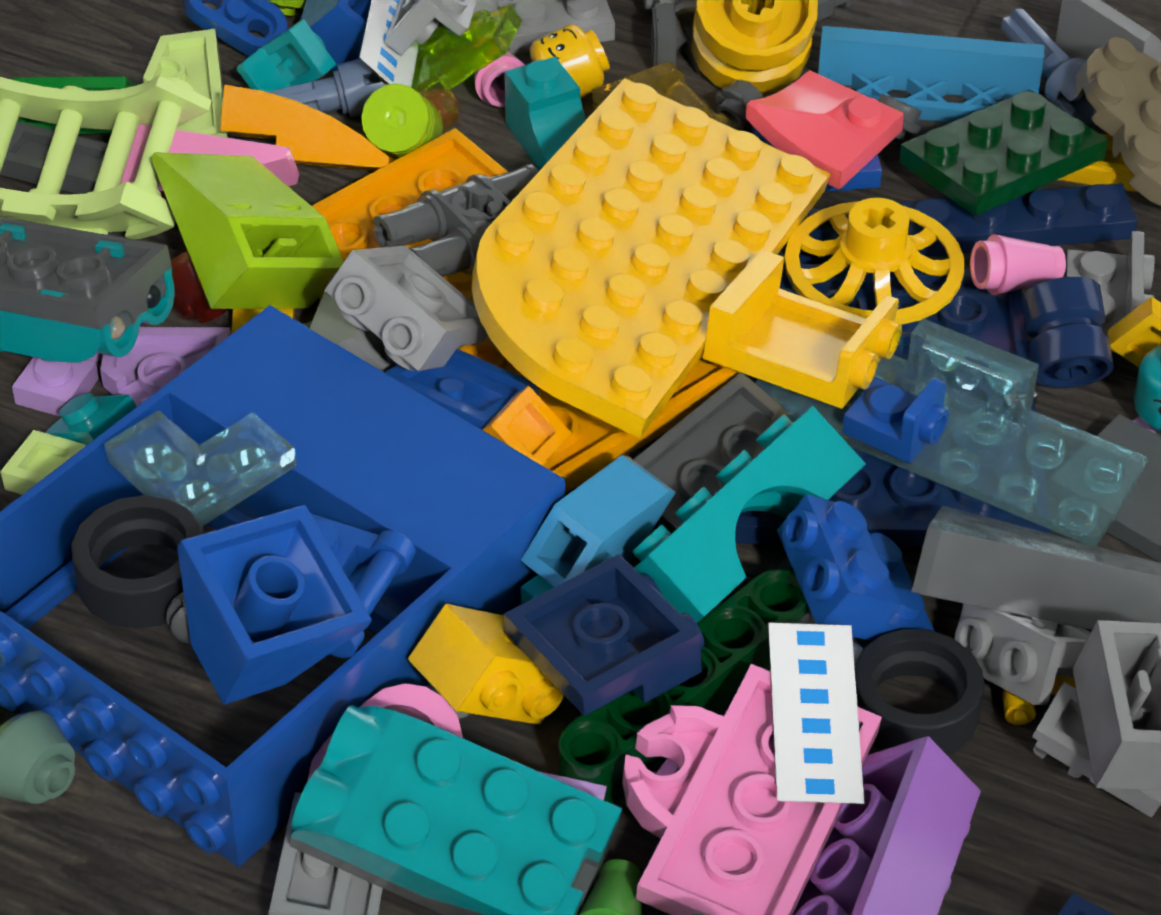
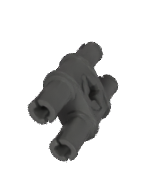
M526 164L519 169L489 178L486 175L474 174L469 176L466 182L441 191H436L435 189L424 191L417 199V203L387 214L375 216L373 223L377 227L373 228L374 238L380 248L407 246L430 239L433 242L409 249L442 277L461 271L472 275L479 243L485 230L539 171L532 164Z

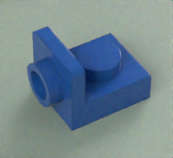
M876 377L844 414L842 433L910 464L926 443L934 445L938 442L947 426L949 410L944 408L946 383L933 378L917 396Z

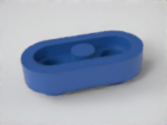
M183 0L184 10L195 24L205 30L215 29L218 38L248 56L252 55L269 40L287 30L285 15L276 5L268 0ZM203 2L214 3L218 9H211L204 5ZM249 31H258L262 33L264 37L254 36L251 33H249Z

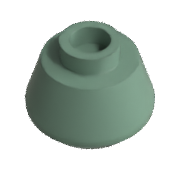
M33 711L22 713L10 718L0 727V798L40 804L49 799L59 797L70 786L75 774V752L55 718L47 712Z

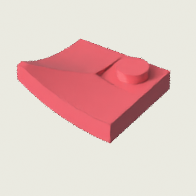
M811 70L783 90L765 98L751 100L746 104V119L768 142L785 153L804 157L814 166L831 173L827 184L839 190L899 135L903 129V112Z

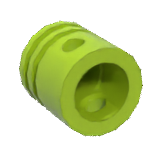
M398 83L384 85L374 91L364 104L361 116L363 131L371 143L395 159H399L442 135V117L438 109L432 102L410 86Z

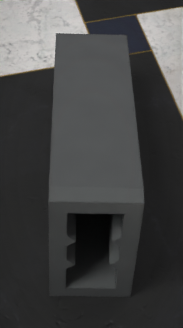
M946 506L941 507L927 528L912 588L914 593L1093 630L1097 620L1161 623V563Z

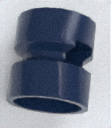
M1061 277L1036 284L1024 293L1021 298L1027 334L1033 338L1029 344L1036 383L1053 389H1069L1098 382L1113 371L1114 365L1109 337L1102 330L1106 318L1099 283L1085 277Z

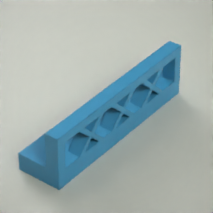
M823 26L818 74L841 85L852 86L857 92L874 98L877 101L881 93L888 95L887 92L891 90L907 91L912 96L908 98H893L921 110L922 112L918 120L952 123L975 111L992 106L1002 99L1011 98L1017 93L1030 89L1039 94L1044 61V45ZM946 95H959L967 101L952 103L945 101L942 97Z

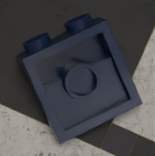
M620 554L504 613L506 634L584 716L630 691H633L643 703H646L702 672L701 650L704 648V638L696 621L688 613H679L662 596L655 581L646 573L639 574Z

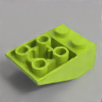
M154 152L150 157L211 309H265L269 305L274 308H310L324 293L330 276L337 273L344 263L326 218L253 156Z

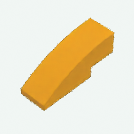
M224 85L220 131L228 135L276 140L277 146L290 148L296 165L376 171L395 161L389 154L371 143L368 138L323 112L298 101L261 90Z

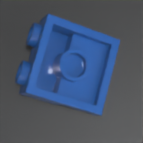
M806 494L780 525L777 532L815 623L821 625H850L852 627V637L872 642L881 635L901 629H929L934 631L924 609L925 605L921 595L912 592L913 583L902 561V553L899 547L883 534H870L867 530V522L858 508L843 501L833 502Z

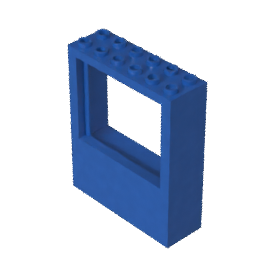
M269 305L0 512V705L10 712H15L16 710L22 713L44 711L53 716L73 749L85 757L88 765L99 777L109 782L114 779L135 793L139 802L148 812L156 817L166 815L183 827L191 840L201 850L208 854L218 852L240 868L288 824L295 792H303L308 781L312 759L323 743L334 733L338 722L349 706L352 705L358 708L380 690L400 684H411L428 688L429 681L408 660V657L445 604L503 616L504 613L521 605V586L538 575L524 564L521 558L553 506L565 497V479ZM147 495L171 499L191 510L196 518L215 530L306 505L311 514L377 535L388 530L405 535L415 546L416 554L407 570L403 574L394 576L370 615L372 620L367 628L377 635L227 768L28 630V628L78 589L73 567L71 543L79 525L96 509L121 498ZM128 548L113 554L100 567V570L106 567L109 563H111L114 559H116ZM357 564L349 577L353 588L367 566Z

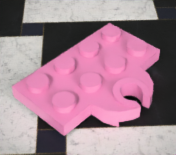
M751 664L725 716L699 706L671 705L669 714L647 724L637 733L635 747L637 751L646 757L662 756L671 759L678 765L680 769L678 772L667 776L657 775L649 771L640 758L629 755L625 757L622 784L627 807L644 829L661 839L637 885L636 900L670 915H792L845 804L777 801L771 672ZM857 707L861 764L863 766L878 734L882 717Z

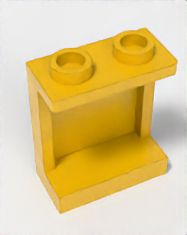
M761 250L710 306L703 359L843 409L858 388L866 390L869 387L882 358L889 360L895 353L902 333V324L895 322L899 299L886 295L866 319L779 289L784 257Z

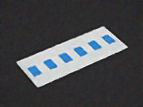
M371 0L359 58L389 84L398 83L411 87L419 43L415 40L402 56L386 45L384 41L399 0Z
M768 623L777 801L864 804L852 627L850 625Z

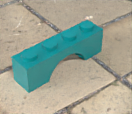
M814 406L810 407L794 423L784 413L756 439L764 449L758 456L753 459L746 450H743L715 476L724 486L714 496L703 487L674 513L683 523L671 534L661 525L632 551L641 561L634 569L639 574H648L657 584L662 596L679 613H688L698 623L746 578L738 558L735 543L736 524L740 513L765 511L786 519L806 494L829 500L866 464Z

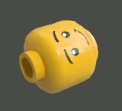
M569 24L535 40L530 46L532 62L557 57L580 87V99L602 88L604 84L603 72L609 70L610 65L604 49L592 29L584 32L579 26Z

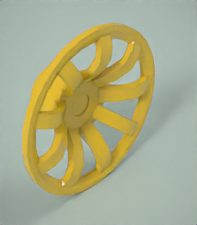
M869 198L862 201L842 203L822 209L809 216L795 229L789 238L784 257L786 275L793 289L800 296L866 319L873 310H862L848 305L853 301L867 272L873 273L876 307L886 295L891 296L890 272H894L898 281L909 295L920 302L914 306L897 310L895 322L902 325L920 321L948 305L958 293L964 277V256L959 243L950 231L928 215L885 198ZM909 220L925 229L916 235H908ZM827 221H830L834 230L839 234L838 238L827 241H820L809 236L815 228ZM938 239L946 249L949 259L932 260L920 254L918 250L930 246ZM800 250L819 257L833 255L830 260L816 268L804 269L800 266ZM850 265L846 279L834 297L829 299L813 287L812 284L825 282ZM912 267L928 275H948L938 292L933 291L922 284L914 274Z

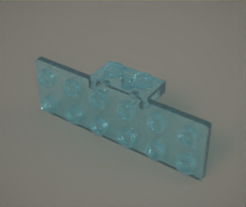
M923 318L911 333L908 360L893 355L889 360L882 358L873 377V380L877 377L917 396L933 378L946 383L944 408L949 410L947 426L938 442L934 445L926 443L910 464L842 433L844 414L865 391L864 389L858 388L843 409L760 379L755 382L789 412L787 417L792 422H795L810 407L814 406L849 446L1069 538L1094 546L1098 545L1147 466L1148 459L1142 454L1032 411L1039 364Z

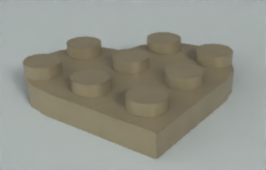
M1113 37L1104 47L1095 49L1076 74L1075 91L1077 95L1085 93L1087 100L1097 111L1091 118L1092 121L1113 137L1112 154L1114 158L1122 156L1124 163L1134 174L1128 183L1149 201L1161 205V63L1147 54L1137 51L1126 39Z

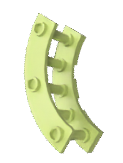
M160 75L137 86L105 91H87L76 86H65L62 89L50 88L0 77V172L18 117L57 124L37 187L30 189L29 192L0 188V216L108 235V232L126 231L125 237L135 240L157 235L173 228L176 220L168 200L162 198V193L158 190L160 180L150 157L154 152L169 153L178 123L196 118L209 111L212 100L194 92V88L186 81ZM139 124L152 126L135 182L129 183L126 181L121 184ZM80 128L112 130L94 190L86 194H60Z

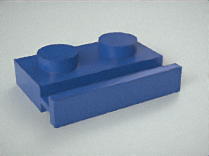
M456 349L444 367L411 371L398 364L385 372L481 430L516 393L525 387L530 386L539 396V387L530 380L459 349Z

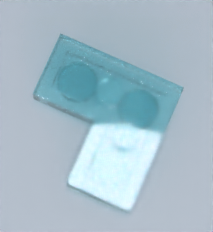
M159 410L104 443L108 462L144 495L171 499L191 510L202 526L297 466L295 447L254 412L201 445H198Z

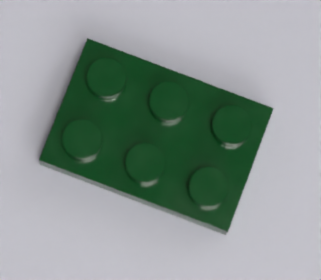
M1029 89L902 143L900 164L977 216L1105 159L1108 139L1085 125L1081 120L1072 117L1047 101L1042 95Z

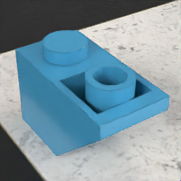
M621 455L553 506L521 558V561L553 587L566 582L617 554H620L631 565L636 557L632 551L650 535L676 492L630 457Z

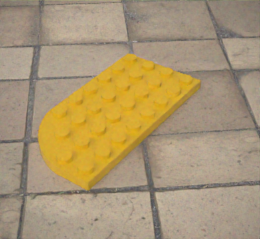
M624 78L485 230L479 243L472 271V295L480 322L500 353L534 385L553 397L640 439L703 355L710 306L761 250L778 255L795 229L801 224L825 192L831 173L814 166L804 157L790 155L762 142L752 133L738 131L718 122L700 109L686 107L664 97L648 85L634 83Z

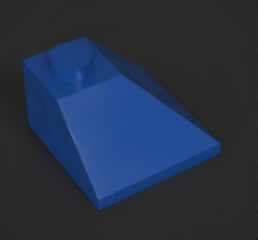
M306 505L181 540L177 548L191 646L223 705L289 683L366 629L372 620Z

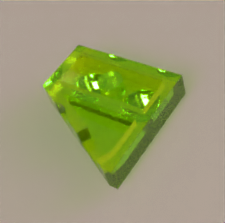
M511 4L492 12L486 9L475 12L472 15L469 28L462 36L457 35L450 29H446L444 26L437 27L424 44H418L419 51L417 53L411 88L423 95L426 89L440 81L446 91H449L466 80L475 71L488 66L505 55L522 23L521 18Z

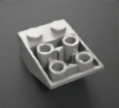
M1097 620L1072 668L1095 787L1161 791V623Z

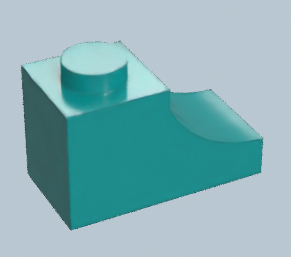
M556 56L505 71L506 126L539 171L586 121L580 99V87Z

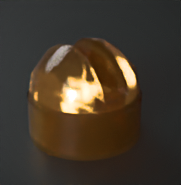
M444 88L418 91L438 109L442 117L443 132L451 129L460 116L457 110L459 107L457 97Z

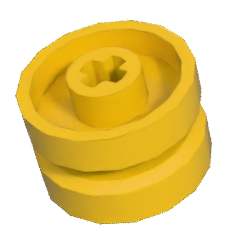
M696 0L691 51L699 70L715 86L722 89L729 87L734 80L740 79L755 86L762 95L783 90L800 76L809 59L812 36L817 21L818 0Z

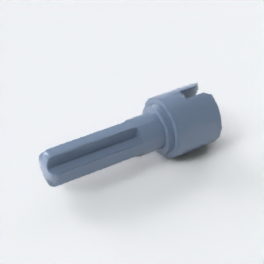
M1014 9L1010 16L1002 19L1001 29L1011 42L1044 45V61L1041 76L1047 81L1045 86L1047 99L1072 117L1081 120L1088 127L1094 126L1095 123L1091 118L1097 111L1089 103L1085 93L1077 95L1075 91L1076 74L1087 59L1078 57L1071 59L1024 9Z
M362 59L337 64L338 70L333 71L334 77L278 89L268 93L298 101L323 113L342 109L343 114L348 113L350 118L362 116L364 104L371 94L388 84L382 82L384 79Z

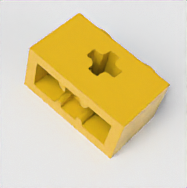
M445 604L408 657V660L457 712L540 725L543 719L559 706L563 698V693L506 634L503 615Z

